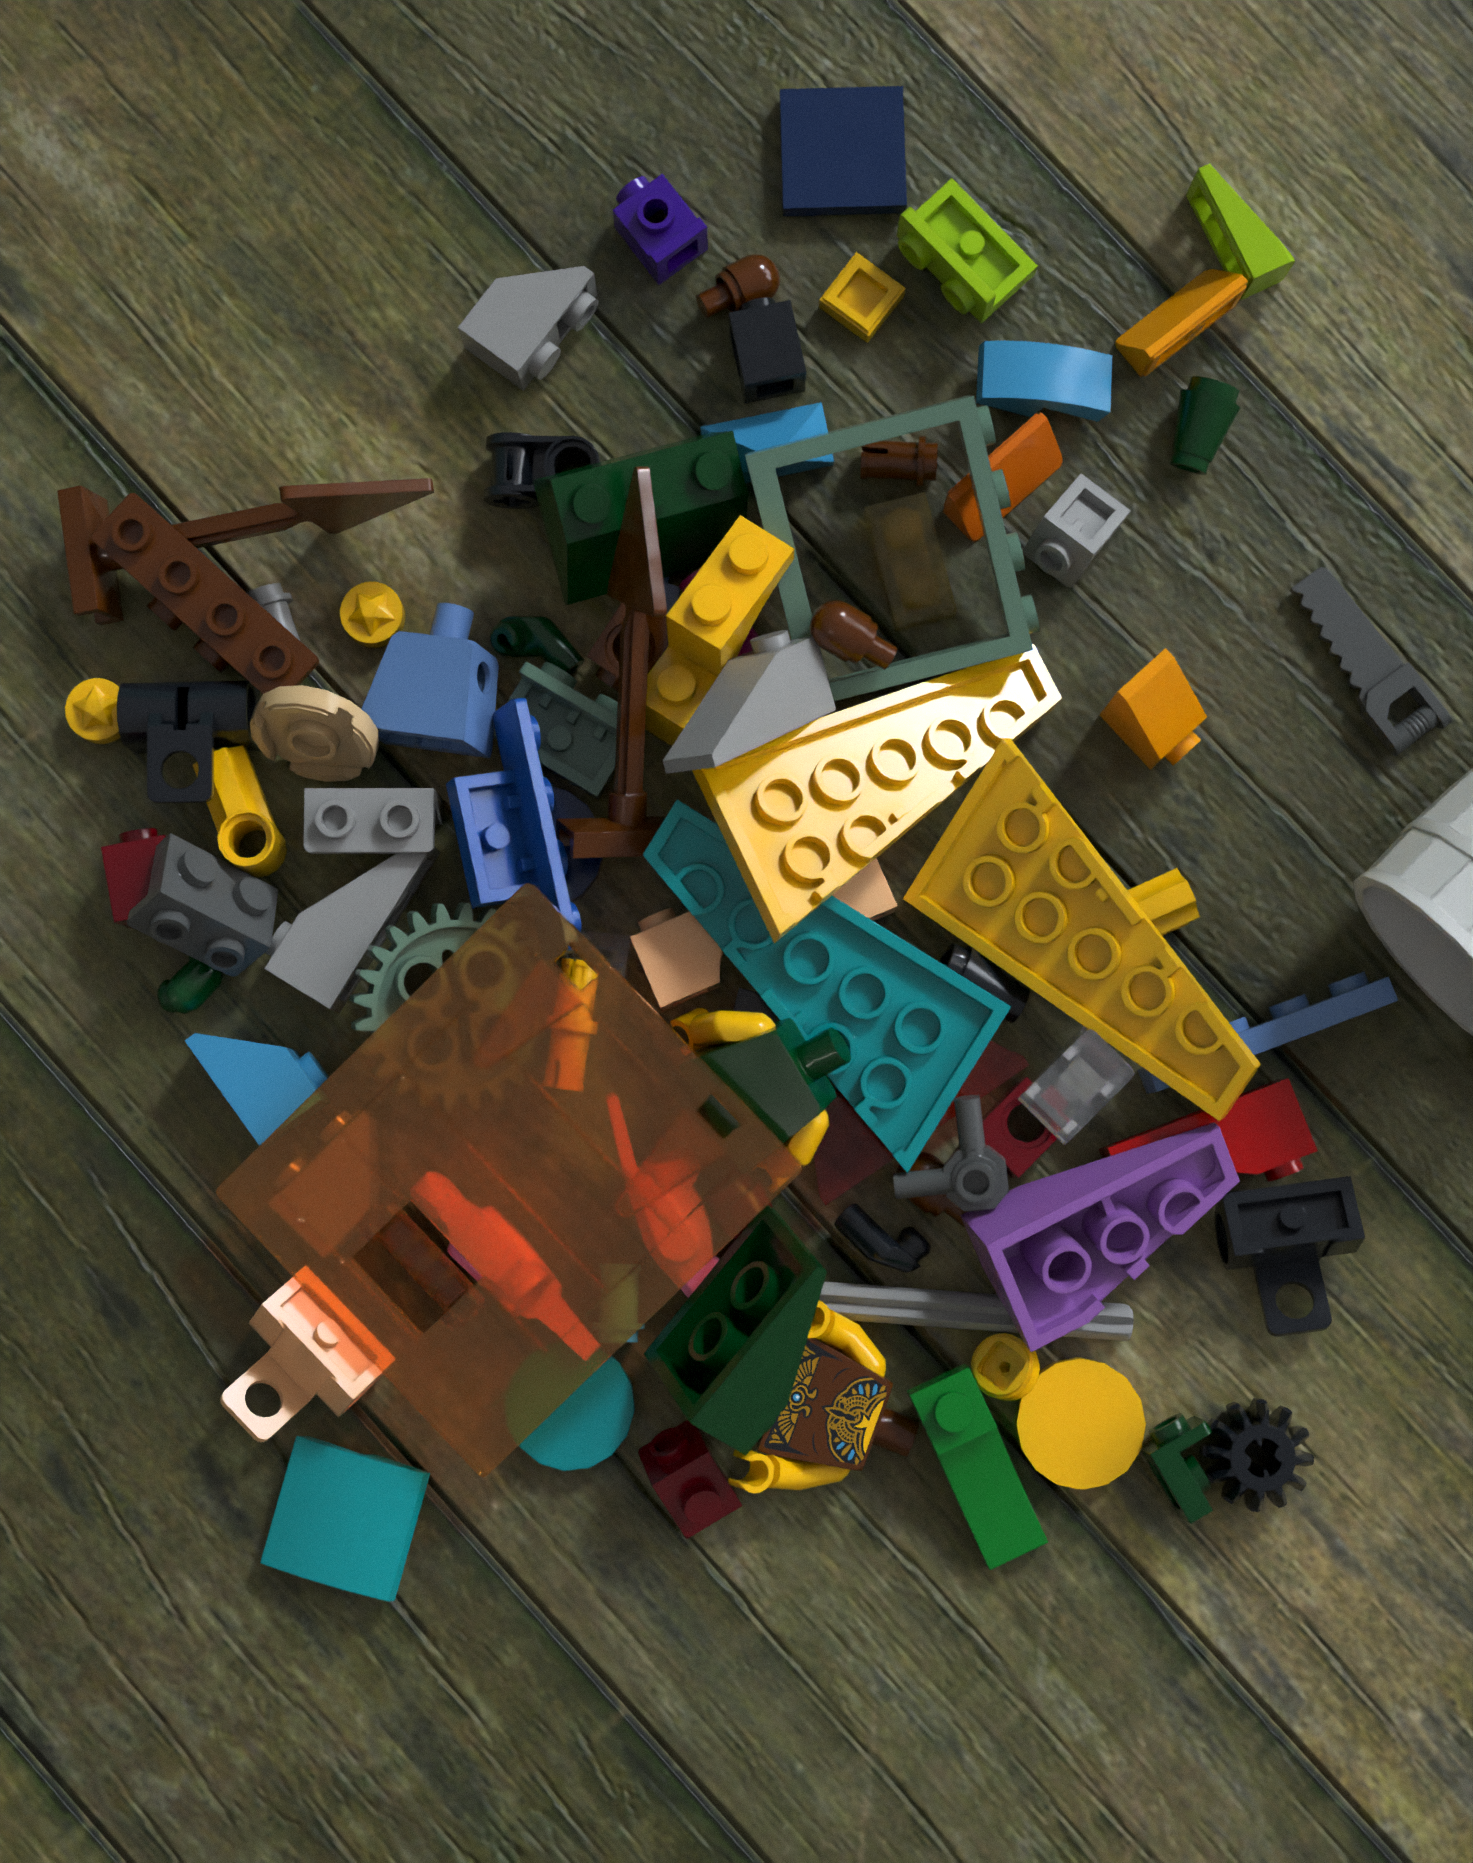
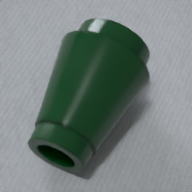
M1191 377L1188 389L1180 390L1172 449L1173 455L1170 465L1187 472L1206 475L1209 463L1215 457L1241 409L1236 404L1240 392L1236 387L1211 378Z

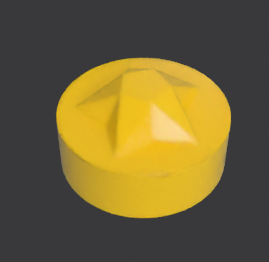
M364 582L350 589L343 598L340 606V619L344 629L356 643L365 647L378 648L388 645L391 636L403 630L405 609L396 592L389 586L380 582Z
M102 678L88 679L75 686L65 704V716L71 729L83 739L96 744H107L120 738L117 722L119 686Z
M1000 1333L989 1336L977 1346L973 1353L971 1372L979 1389L990 1397L1002 1401L1021 1399L1034 1388L1039 1377L1040 1366L1036 1352H1030L1022 1339L1011 1334Z

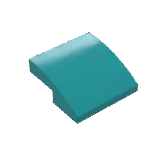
M296 1436L260 1563L345 1591L388 1602L395 1601L430 1473L376 1454H361L311 1436Z

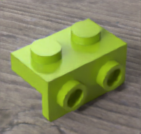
M953 178L916 211L912 207H908L899 217L896 237L899 239L898 246L905 258L919 270L927 267L942 283L941 291L947 301L962 314L970 312L981 324L1036 273L1038 265Z

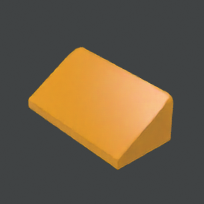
M1216 269L1203 271L1118 337L1115 341V346L1140 377L1143 375L1146 377L1232 310L1246 290L1248 281L1242 274Z

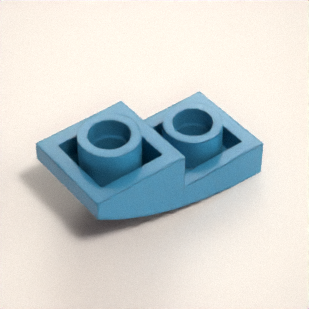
M984 341L979 345L976 403L1032 417L1042 408H1047L1098 422L1110 413L1112 355L1072 346L1029 341Z

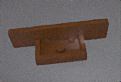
M128 494L92 533L91 538L93 542L155 596L146 605L174 631L184 623L200 637L193 648L220 673L230 664L264 694L280 686L300 685L318 666L319 658L137 494Z

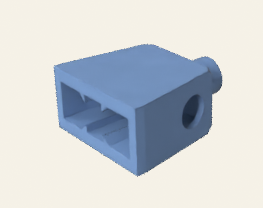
M438 603L430 635L398 631L391 636L361 708L370 716L378 728L379 741L389 745L483 758L491 757L494 734L493 713L496 709L499 665L495 656L478 643L468 640L474 617L473 611L456 604Z

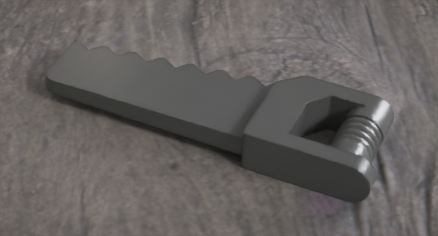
M1320 567L1290 589L1291 593L1301 596L1299 607L1311 612L1309 623L1320 628L1319 639L1330 643L1328 654L1340 659L1337 667L1338 670L1349 674L1347 685L1359 690L1356 700L1361 708L1360 716L1392 755H1399L1434 727L1443 729L1452 722L1448 711L1412 665L1408 662L1403 664L1327 568ZM1408 691L1420 707L1393 727L1387 719L1390 704Z

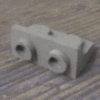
M305 788L304 849L310 854H430L435 848V825H442L443 800L434 788Z

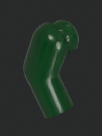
M544 616L505 617L492 628L490 633L491 646L498 654L503 656L542 657L545 662L559 667L570 675L577 671L585 661L554 622Z
M188 956L189 961L170 980H164L159 985L157 990L158 1002L165 1011L170 1013L187 1014L195 1011L220 987L223 972L215 970L207 964Z

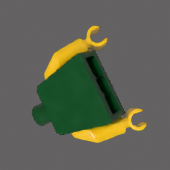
M696 1008L671 1020L672 1028L680 1026L688 1035L689 1043L680 1048L683 1055H689L697 1051L679 1067L742 1173L744 1174L751 1169L754 1170L757 1166L766 1169L773 1179V1182L767 1188L772 1193L776 1192L797 1171L811 1162L829 1126V1118L825 1108L836 1098V1093L826 1075L851 1061L850 1052L844 1039L836 1029L831 1027L805 1041L797 1025L790 1018L773 1022L767 1015L758 1012L727 1010L709 1012L704 1008Z

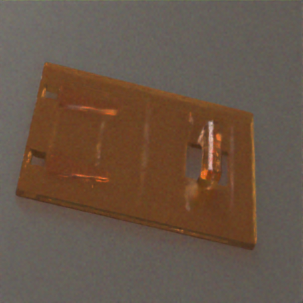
M527 883L522 885L217 1188L216 1194L479 1476L485 1477L802 1172L803 1165L537 886ZM569 946L598 975L597 978L592 979L582 990L555 963L568 950ZM711 1094L741 1124L740 1127L735 1128L725 1139L697 1111L709 1099ZM410 1201L482 1275V1278L475 1285L403 1210ZM379 1241L444 1310L441 1318L427 1332L423 1333L353 1259L368 1242L375 1243Z

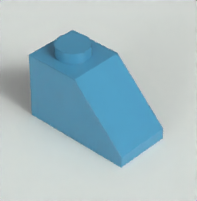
M194 1033L185 1040L188 1047L259 1146L271 1147L333 1102L324 1087L331 1083V1079L310 1052L301 1057L297 1050L287 1047Z

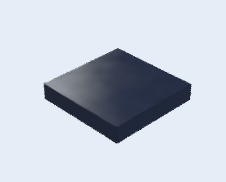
M903 86L780 89L783 217L900 214L906 210Z

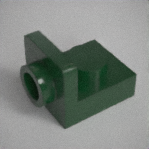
M1182 1413L1176 1414L1160 1422L1148 1432L1152 1440L1143 1445L1140 1452L1177 1515L1192 1524L1213 1511L1203 1494L1212 1489L1197 1460L1191 1454L1182 1458L1179 1452L1205 1438L1212 1431L1206 1421L1193 1416L1186 1420Z

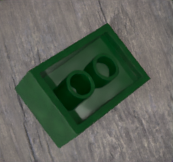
M766 1203L643 1353L688 1421L745 1456L762 1435L771 1429L776 1418L788 1405L827 1274L824 1267L778 1212Z

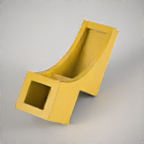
M741 515L667 613L668 647L647 676L645 729L671 746L677 740L728 660L738 656L760 611L794 560V548Z

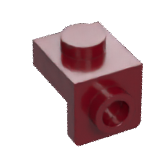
M688 1420L676 1427L661 1431L651 1442L638 1450L651 1486L686 1539L742 1507L735 1489L729 1484L728 1478L707 1447L700 1429Z

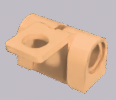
M307 1264L262 1303L250 1320L249 1325L271 1348L223 1392L220 1402L257 1442H266L316 1395L337 1417H340L381 1378L396 1361L397 1357ZM263 1383L273 1387L280 1397L279 1411L271 1417H260L253 1414L245 1402L246 1390L250 1386Z

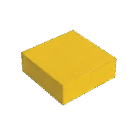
M856 252L819 299L818 307L868 343L905 296L906 288Z

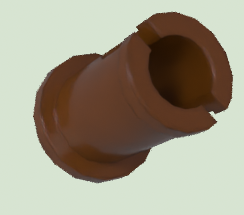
M919 436V442L878 441L862 446L861 479L917 480V487H923L924 481H936L938 443H927L926 436Z

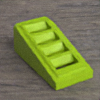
M1210 163L1198 168L1186 197L1223 270L1242 274L1247 279V288L1240 300L1284 280L1295 263L1291 253Z

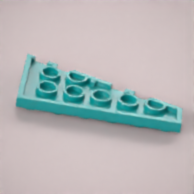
M676 800L643 853L644 858L689 912L698 920L779 1020L786 1018L793 1020L805 1041L831 1027L838 1031L849 1049L851 1061L831 1072L827 1077L908 1173L1011 1006L834 896L829 897L774 944L718 824L681 801Z

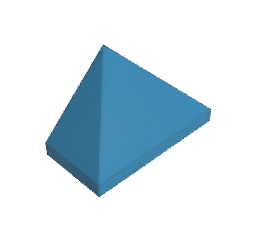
M822 402L700 427L701 435L712 432L733 431L745 483L752 482L745 458L746 453L828 432ZM833 454L775 468L777 477L833 466L834 458Z

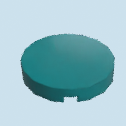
M565 1340L553 1341L528 1355L513 1374L506 1396L508 1426L519 1447L539 1464L563 1471L590 1468L612 1456L627 1437L635 1412L633 1383L621 1363L602 1346L588 1360H585Z

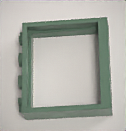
M963 396L745 454L763 529L794 548V560L778 582V588L791 639L811 636L810 620L812 613L775 468L955 421L958 423L1007 633L893 662L885 670L877 666L828 679L834 701L1033 650L1030 634L1040 631L1038 616L1031 594L1021 597L1015 574L1017 571L1025 570L1022 547L1017 532L1006 534L1001 509L1011 507L1009 491L1003 470L991 471L986 446L996 443L994 427L988 406L976 407L974 396Z

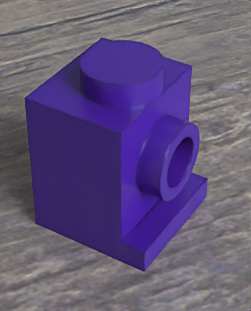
M663 173L650 183L645 176L637 177L625 185L618 193L616 201L619 205L612 210L615 229L658 285L708 250L707 226L700 217L697 219ZM661 209L667 216L660 223H652L647 220Z

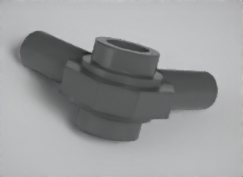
M967 1095L954 1098L959 1147L945 1162L943 1168L893 1173L896 1199L946 1194L947 1198L964 1212L995 1209L1009 1192L1006 1159L988 1144L985 1145L980 1096Z

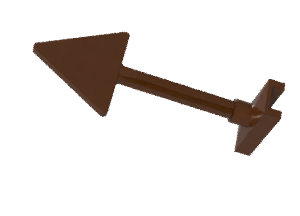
M634 467L607 587L608 596L624 603L626 608L620 631L614 789L609 791L608 817L556 819V838L564 846H570L569 855L572 858L643 856L646 848L666 816H646L647 792L643 791L649 629L646 614L651 617H666L667 614L649 467Z
M431 478L282 486L279 488L282 503L264 505L173 524L171 526L196 548L285 531L302 522H313L329 534H337L434 493V487ZM81 485L57 490L74 614L82 616L94 613L95 623L98 625L124 621L117 570L123 568L93 542L91 538L92 533L109 516L108 501Z

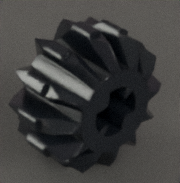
M1253 1398L1248 1416L1240 1404L1236 1402L1227 1404V1414L1232 1424L1226 1426L1214 1418L1210 1419L1207 1423L1213 1433L1221 1436L1219 1444L1207 1442L1201 1444L1199 1449L1200 1454L1203 1456L1219 1459V1462L1211 1465L1204 1472L1209 1482L1213 1484L1226 1480L1222 1487L1221 1498L1233 1504L1244 1494L1246 1508L1252 1512H1259L1261 1510L1265 1493L1273 1505L1278 1508L1285 1506L1287 1498L1282 1485L1287 1483L1299 1491L1306 1488L1305 1480L1293 1473L1295 1465L1307 1467L1314 1463V1456L1312 1454L1294 1449L1309 1437L1308 1430L1303 1426L1288 1428L1292 1418V1411L1284 1406H1279L1269 1415L1267 1401L1262 1398ZM1251 1442L1262 1446V1451L1268 1455V1459L1262 1467L1253 1462L1251 1463L1250 1457L1244 1453L1246 1447Z

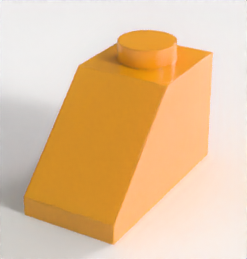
M1166 648L1118 690L1099 714L1150 770L1164 757L1172 766L1182 759L1201 741L1194 733V730L1207 718L1175 657Z

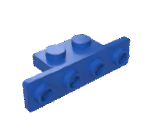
M526 698L511 699L493 713V723L504 771L454 777L446 783L472 909L531 899L543 956L547 961L559 959L579 949L578 938L581 934V918L576 905L570 902L565 880L568 869L567 853L563 843L556 838L551 815L554 809V793L550 781L543 777L538 755L541 744L540 728L536 718L529 713Z

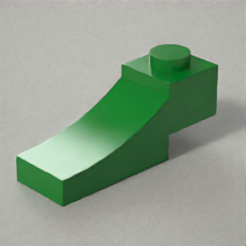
M964 1363L907 1390L906 1392L933 1447L936 1458L989 1570L1048 1543L997 1429L998 1427L970 1368Z

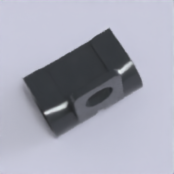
M248 680L121 683L117 696L119 735L123 745L135 754L147 753L148 798L158 804L209 802L214 795V749L244 745L248 751H260L251 738L250 720L255 706L260 700V691ZM175 753H189L198 762V777L193 784L186 788L177 789L170 787L163 778L162 770L164 763Z
M1351 1176L1227 1193L1218 1201L1214 1214L1215 1233L1220 1258L1226 1270L1253 1267L1268 1333L1274 1337L1326 1330L1332 1322V1316L1319 1261L1321 1257L1355 1253L1365 1240ZM1288 1284H1297L1304 1287L1312 1298L1313 1307L1311 1312L1300 1319L1285 1316L1276 1304L1277 1291L1282 1286Z

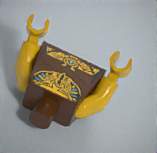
M821 1300L818 1301L788 1405L776 1418L771 1429L762 1435L757 1443L758 1451L770 1455H763L750 1450L745 1456L739 1451L734 1450L733 1456L748 1460L750 1462V1469L748 1474L742 1479L729 1478L728 1482L730 1485L755 1494L761 1493L767 1488L803 1490L840 1482L849 1474L850 1470H863L872 1444L899 1455L908 1456L915 1440L920 1420L886 1408L893 1387L892 1381L885 1377L886 1360L859 1324L829 1309Z

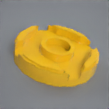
M1081 1357L1054 1361L1040 1370L1034 1388L1026 1396L1019 1399L1014 1419L1019 1447L1032 1467L1056 1485L1080 1490L1107 1485L1127 1472L1142 1449L1146 1428L1141 1399L1128 1379L1103 1362Z

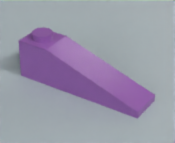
M1211 1123L1017 1186L1009 1190L995 1209L968 1211L960 1216L983 1270L1030 1352H1033L1089 1323L1105 1308L1101 1301L1128 1276L1135 1280L1150 1266L1145 1260L1171 1235H1183L1237 1185L1240 1180L1220 1127L1215 1123Z

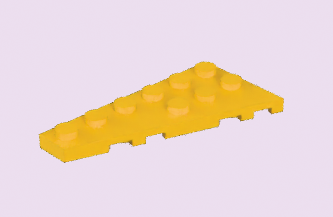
M1034 644L1032 645V651L966 667L829 714L717 767L692 770L774 944L982 770L1002 738H1011L1015 742L1056 707L1062 697Z

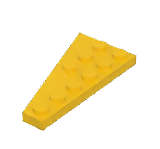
M1002 738L903 900L974 948L1218 1121L1226 1117L1261 1063L1011 738Z

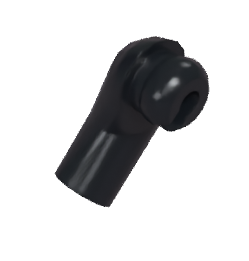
M857 1203L847 1207L838 1216L834 1224L867 1259L905 1273L921 1267L918 1262L931 1251V1244L914 1227L904 1228L899 1237L894 1240Z

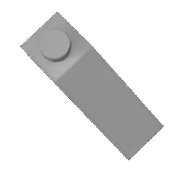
M788 630L771 632L751 639L752 651L728 660L663 759L666 774L717 767L835 711L836 706L820 647L816 644L813 637L809 636L790 640Z
M435 847L434 851L430 854H395L299 913L293 924L287 921L283 922L272 936L271 948L265 952L271 959L264 969L327 1008L340 1013L361 980L355 975L356 969H368L374 959L367 951L368 946L382 947L387 939L384 928L388 925L395 926L439 856L440 852Z

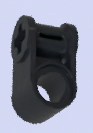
M515 432L491 434L486 437V450L492 453L490 487L484 489V502L495 507L508 509H526L539 506L533 480L561 473L567 464L574 461H582L591 465L601 462V459L593 444L583 437L573 435L533 436Z

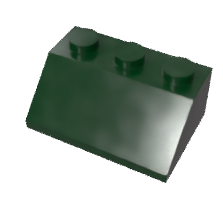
M733 431L707 433L533 480L565 605L608 594V582L635 466L649 467L663 578L695 570L704 565L738 517L741 515L747 519L748 492Z

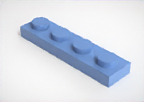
M1364 971L1329 984L1328 987L1332 994L1330 998L1309 1005L1306 995L1303 994L1268 1007L1273 1019L1249 1027L1246 1016L1229 1023L1251 1052L1256 1055L1394 1003L1398 999L1389 977L1369 982ZM1146 1069L1138 1070L1147 1094L1170 1087Z

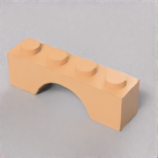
M877 858L832 895L872 921L894 913L897 908V903ZM669 908L638 922L641 932L630 936V939L662 1012L720 987V966L724 952L690 912L676 916L674 909Z

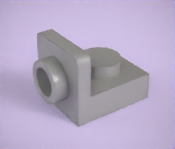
M1080 474L1042 518L1025 545L1023 553L1044 572L1052 575L1066 587L1072 588L1093 558L1122 525L1131 510L1083 474Z

